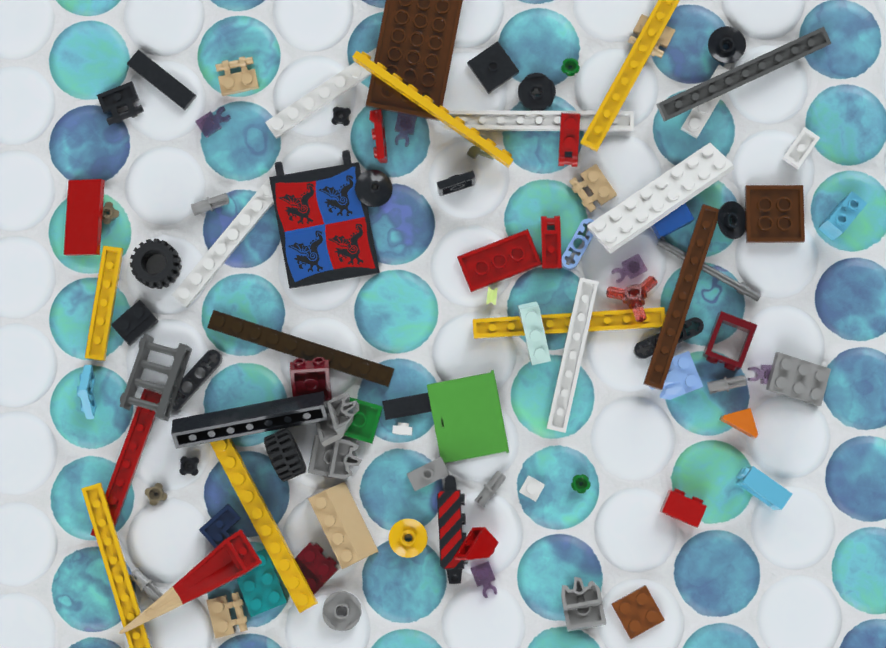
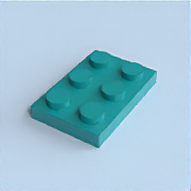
M265 548L256 552L262 564L236 579L250 617L288 602L274 564Z

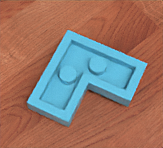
M84 365L83 373H80L79 377L80 386H77V396L81 397V411L85 412L86 419H94L97 406L93 389L96 379L92 365Z

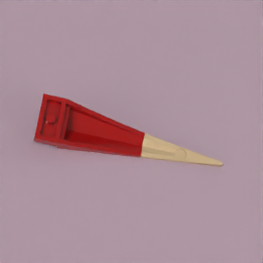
M243 530L237 531L220 543L174 586L120 631V634L128 632L219 588L262 564Z

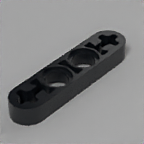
M696 317L686 320L684 322L685 328L690 327L692 322L699 324L698 331L692 329L688 331L690 335L687 336L686 330L683 327L681 331L683 334L682 338L678 340L677 344L701 333L704 328L702 320ZM660 333L637 343L633 350L634 355L639 359H646L652 356V349H648L645 352L646 355L639 354V346L647 347L650 345L648 341H651V346L655 349V339L659 337Z
M207 351L184 376L179 392L186 397L183 399L180 396L177 400L179 404L177 406L174 405L172 410L182 408L220 366L223 358L218 351ZM217 354L216 359H217L218 361H217L216 363H215V362H211V363L208 365V366L212 367L210 370H209L205 365L202 364L203 362H205L206 364H208V362L211 360V359L209 358V356H210V355H213V356H214V355ZM200 367L204 368L206 372L203 378H197L195 375V371ZM185 382H190L193 386L192 390L188 393L182 389Z

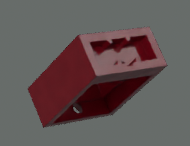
M720 311L702 356L706 357V361L717 364L719 362L724 364V368L735 371V369H741L757 325ZM722 323L748 333L737 361L711 351Z

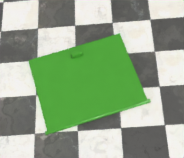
M491 370L490 373L427 384L439 453L444 463L500 452L509 453L494 370Z

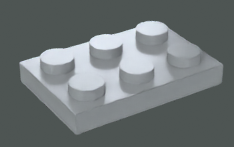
M776 352L766 390L821 406L831 369Z

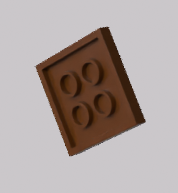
M803 185L745 186L746 243L805 242Z

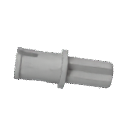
M226 193L212 198L207 197L206 200L191 204V208L195 216L209 210L212 212L215 208L229 204V197Z
M744 375L731 378L724 377V379L707 382L710 394L726 390L729 392V389L747 385Z
M497 471L487 485L484 484V489L474 501L484 508L491 497L497 494L496 491L504 482L506 476Z
M138 568L130 574V579L140 587V591H144L154 602L163 595L152 584V580H149Z

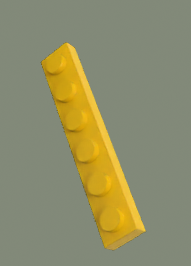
M103 245L85 352L86 359L105 361L123 248Z

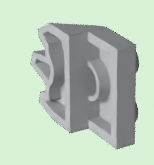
M349 394L341 395L328 401V420L315 422L320 442L324 447L343 437L353 422L354 415L359 411L357 401L349 402Z
M315 435L308 473L340 479L352 476L349 465L359 466L362 461L352 455V451L357 450L359 445L349 440L339 439L324 447L320 442L319 435Z
M574 577L573 589L562 585L561 598L568 632L606 625L600 588L593 581H590L588 586L584 587L582 579Z

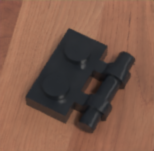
M132 81L97 95L104 114L111 112L113 115L106 118L109 125L122 123V120L129 117H137L139 113L144 112L142 105L134 107L133 103L140 99ZM127 105L129 110L118 113L117 109Z

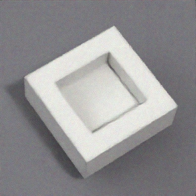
M398 422L397 426L393 425L392 433L412 436L413 428L409 427V423Z
M528 475L519 493L536 502L545 484Z

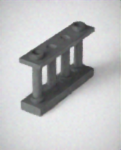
M144 333L143 338L139 341V351L125 392L120 397V407L130 411L131 405L153 410L156 413L155 417L168 422L192 348L182 343H179L176 349L153 343V337ZM150 350L173 356L172 366L167 367L147 361ZM144 368L167 374L166 384L160 385L142 380L141 376ZM138 386L160 392L162 395L160 402L156 404L135 398Z

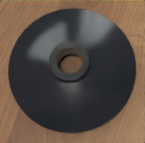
M730 26L716 29L708 40L709 53L715 60L721 63L736 62L742 57L746 49V41L743 34L738 29ZM727 44L729 49L725 50L723 45Z
M379 170L365 171L356 180V196L366 206H382L388 202L392 195L391 180L385 173ZM372 184H376L378 189H372Z
M735 201L724 203L718 212V225L725 237L738 239L746 230L745 211Z

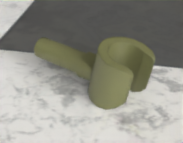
M472 146L467 152V155L473 159H476L478 154L494 159L477 146Z

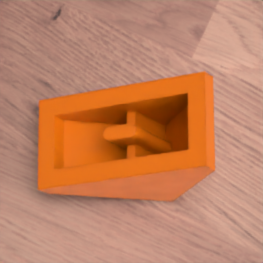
M751 408L723 415L719 419L753 439L758 436Z

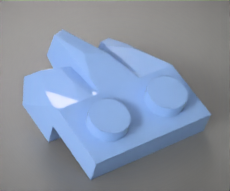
M689 351L672 358L660 398L671 400L703 387Z

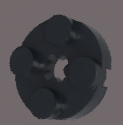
M542 73L527 75L518 87L519 101L527 110L543 111L550 107L555 99V85L552 80ZM534 88H538L539 91H542V94H539V97H535V95H532L531 92L534 91Z

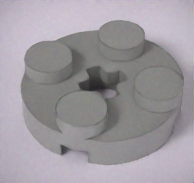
M346 591L333 593L324 602L323 619L331 629L338 631L350 630L360 620L362 614L361 604L353 594ZM339 606L347 608L345 611L346 616H339L337 614Z

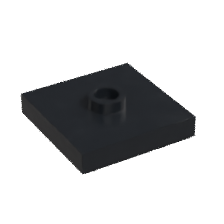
M498 41L467 62V65L488 94L519 73L518 68Z
M474 171L454 175L437 182L439 196L474 186Z

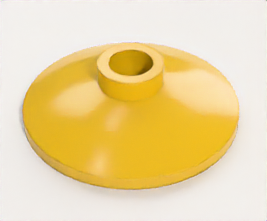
M402 519L392 526L389 532V544L397 555L405 558L415 557L426 547L428 540L427 532L424 526L417 520ZM407 534H410L412 536V540L410 542H407L405 540V536Z

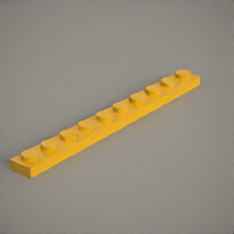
M680 0L657 1L580 144L596 152L598 151Z
M356 50L352 56L354 62L507 168L510 167L514 160L511 158V153L505 149L501 151L495 147L497 144L489 138L486 140L482 138L478 130L473 127L471 129L464 125L465 122L457 116L453 118L445 107L441 105L440 107L433 104L434 100L427 95H420L417 93L418 89L411 84L408 86L402 82L403 79L395 73L391 75L386 71L387 68L379 62L377 64L371 61V56L363 51L360 53Z
M665 308L592 312L588 332L662 327L665 318ZM572 313L541 315L545 335L567 333ZM520 316L473 319L474 339L525 336Z
M232 439L210 442L299 613L318 604Z
M100 482L81 488L124 628L141 612L102 483ZM144 624L125 632L129 648H151Z

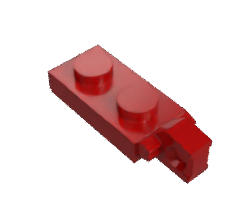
M371 110L369 120L374 124L372 138L376 140V147H373L374 157L380 163H387L388 157L382 110Z

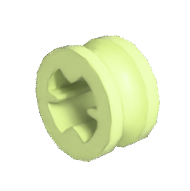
M488 287L486 304L493 303V305H496L498 288L492 290L491 287Z

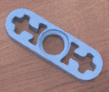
M584 219L580 223L561 258V264L565 269L572 270L579 263L593 235L590 231L587 232L585 237L578 235V233L583 234L585 230L583 225H588V223H592L594 220ZM576 239H581L584 242L582 249L574 247L573 242ZM569 249H571L575 253L580 254L579 256L575 254L573 258V261L575 262L574 264H566L567 261L565 260V257L569 258L572 254V252L569 251Z

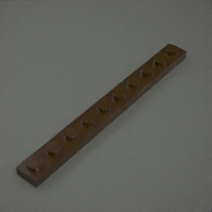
M213 310L207 327L208 329L302 358L306 361H313L316 357H323L324 360H329V367L331 369L389 387L395 370L394 368Z

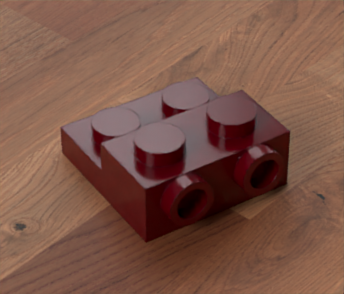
M316 357L313 361H305L302 358H298L290 362L293 397L324 391L326 401L332 400L329 360H324L323 357Z
M310 542L296 556L295 560L315 595L339 569L336 567L338 563L331 556L327 558L322 553L324 549L317 542L315 544Z

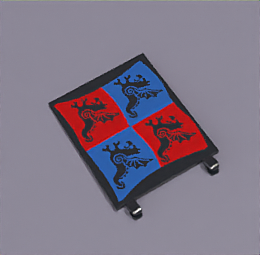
M349 150L342 151L344 165L285 175L282 162H275L277 176L269 177L289 289L380 273L368 208L357 198L355 193V183L361 175L359 162L351 163Z

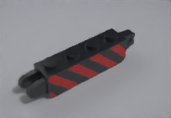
M448 475L444 480L445 490L437 494L440 566L447 570L449 584H460L462 569H464V564H468V560H455L453 557L467 537L466 533H462V525H466V515L461 512V505H465V494H461V490H457L456 478L452 475Z

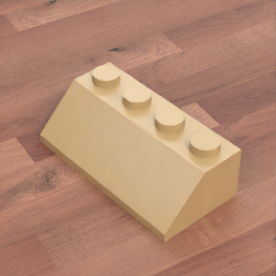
M345 482L308 498L342 569L378 552Z

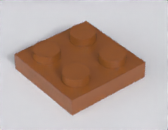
M646 585L611 604L630 639L665 621Z

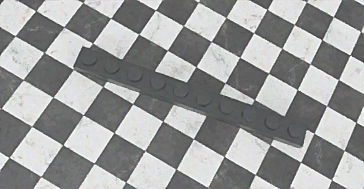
M819 28L656 105L665 122L832 43L825 28Z

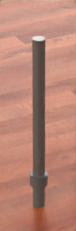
M663 239L659 240L658 246L684 260L686 252ZM703 264L702 271L736 289L737 293L745 294L755 301H758L761 297L759 293L748 288V285L745 283H739L711 266Z

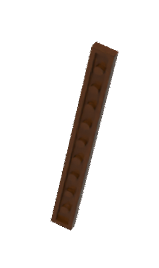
M705 204L701 206L643 385L658 390L663 389L718 221L719 209Z

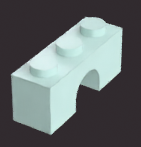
M535 301L518 305L531 364L536 365L551 361L538 303Z

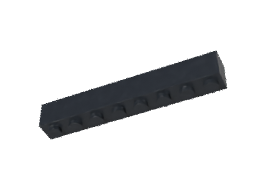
M324 391L183 417L172 420L171 435L177 449L328 420V405Z

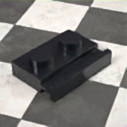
M139 300L114 321L111 326L131 346L159 320Z

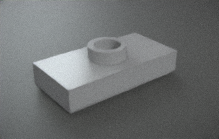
M440 457L407 473V476L414 491H417L450 473L443 458Z

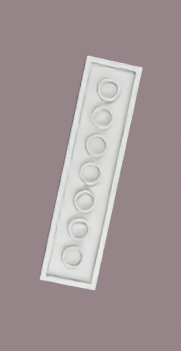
M708 143L587 225L588 230L611 254L733 171L734 165L711 143Z

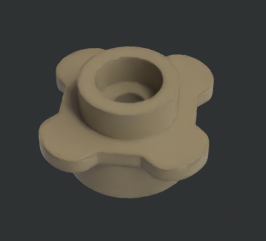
M106 202L103 207L102 219L104 224H110L111 221L119 216V211L113 208L111 202Z
M156 483L154 487L145 490V495H147L150 504L153 506L157 505L161 500L165 501L168 497L167 493H164L161 483Z

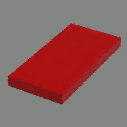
M105 180L68 181L64 255H100Z
M528 229L457 256L470 292L477 291L542 265Z

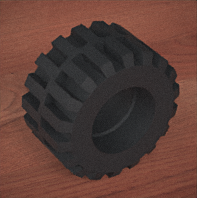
M148 239L146 240L147 243L141 242L139 244L140 247L138 249L135 247L133 250L135 254H131L130 257L132 259V262H130V267L133 269L131 270L132 274L135 275L139 282L149 288L162 289L163 286L169 287V283H174L176 281L175 277H179L180 273L178 271L182 268L178 252L164 240L154 239L152 241ZM155 254L164 255L166 259L164 269L157 274L148 273L146 269L148 259Z
M287 428L264 437L267 454L278 477L283 482L306 472V465L292 433Z

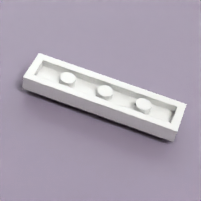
M718 65L710 79L729 70ZM722 95L693 108L680 130L697 139Z

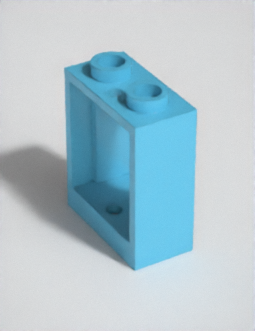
M853 191L850 192L839 202L818 230L832 241L844 233L867 203Z
M754 466L742 468L736 476L738 478L736 484L773 510H782L792 496L791 492Z

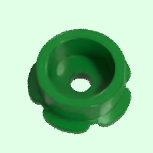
M574 58L565 59L561 66L562 72L566 73L567 76H574L580 69L578 61Z
M584 474L574 476L571 483L572 489L578 493H585L591 485L590 481H588L589 478Z

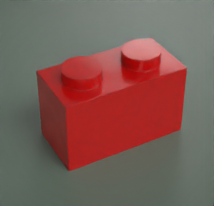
M675 488L674 491L668 490L660 512L698 528L707 506L703 504V500L694 496L692 499L685 497V492Z

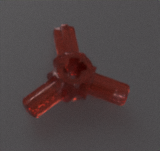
M649 276L640 285H630L625 289L610 286L607 288L606 296L623 300V304H627L629 309H632L636 322L641 323L647 318L643 307L645 305L644 299L647 298V293L658 282L655 277Z

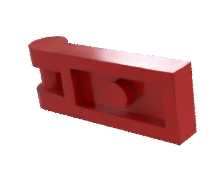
M561 112L558 166H564V164L571 165V167L578 166L580 113ZM565 152H572V157H565Z
M541 216L542 269L562 268L560 216H554V218ZM554 225V230H547V226Z

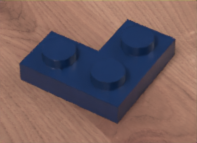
M227 504L203 525L199 531L216 548L226 538L231 536L228 530L241 517L230 504Z

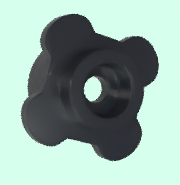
M334 107L333 118L331 119L332 124L348 126L350 124L349 115L351 110L349 108Z
M183 456L180 459V474L196 476L199 472L197 469L199 459L197 457L187 458Z

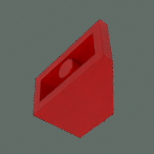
M472 527L453 558L455 560L489 558L494 553L499 542L485 527Z

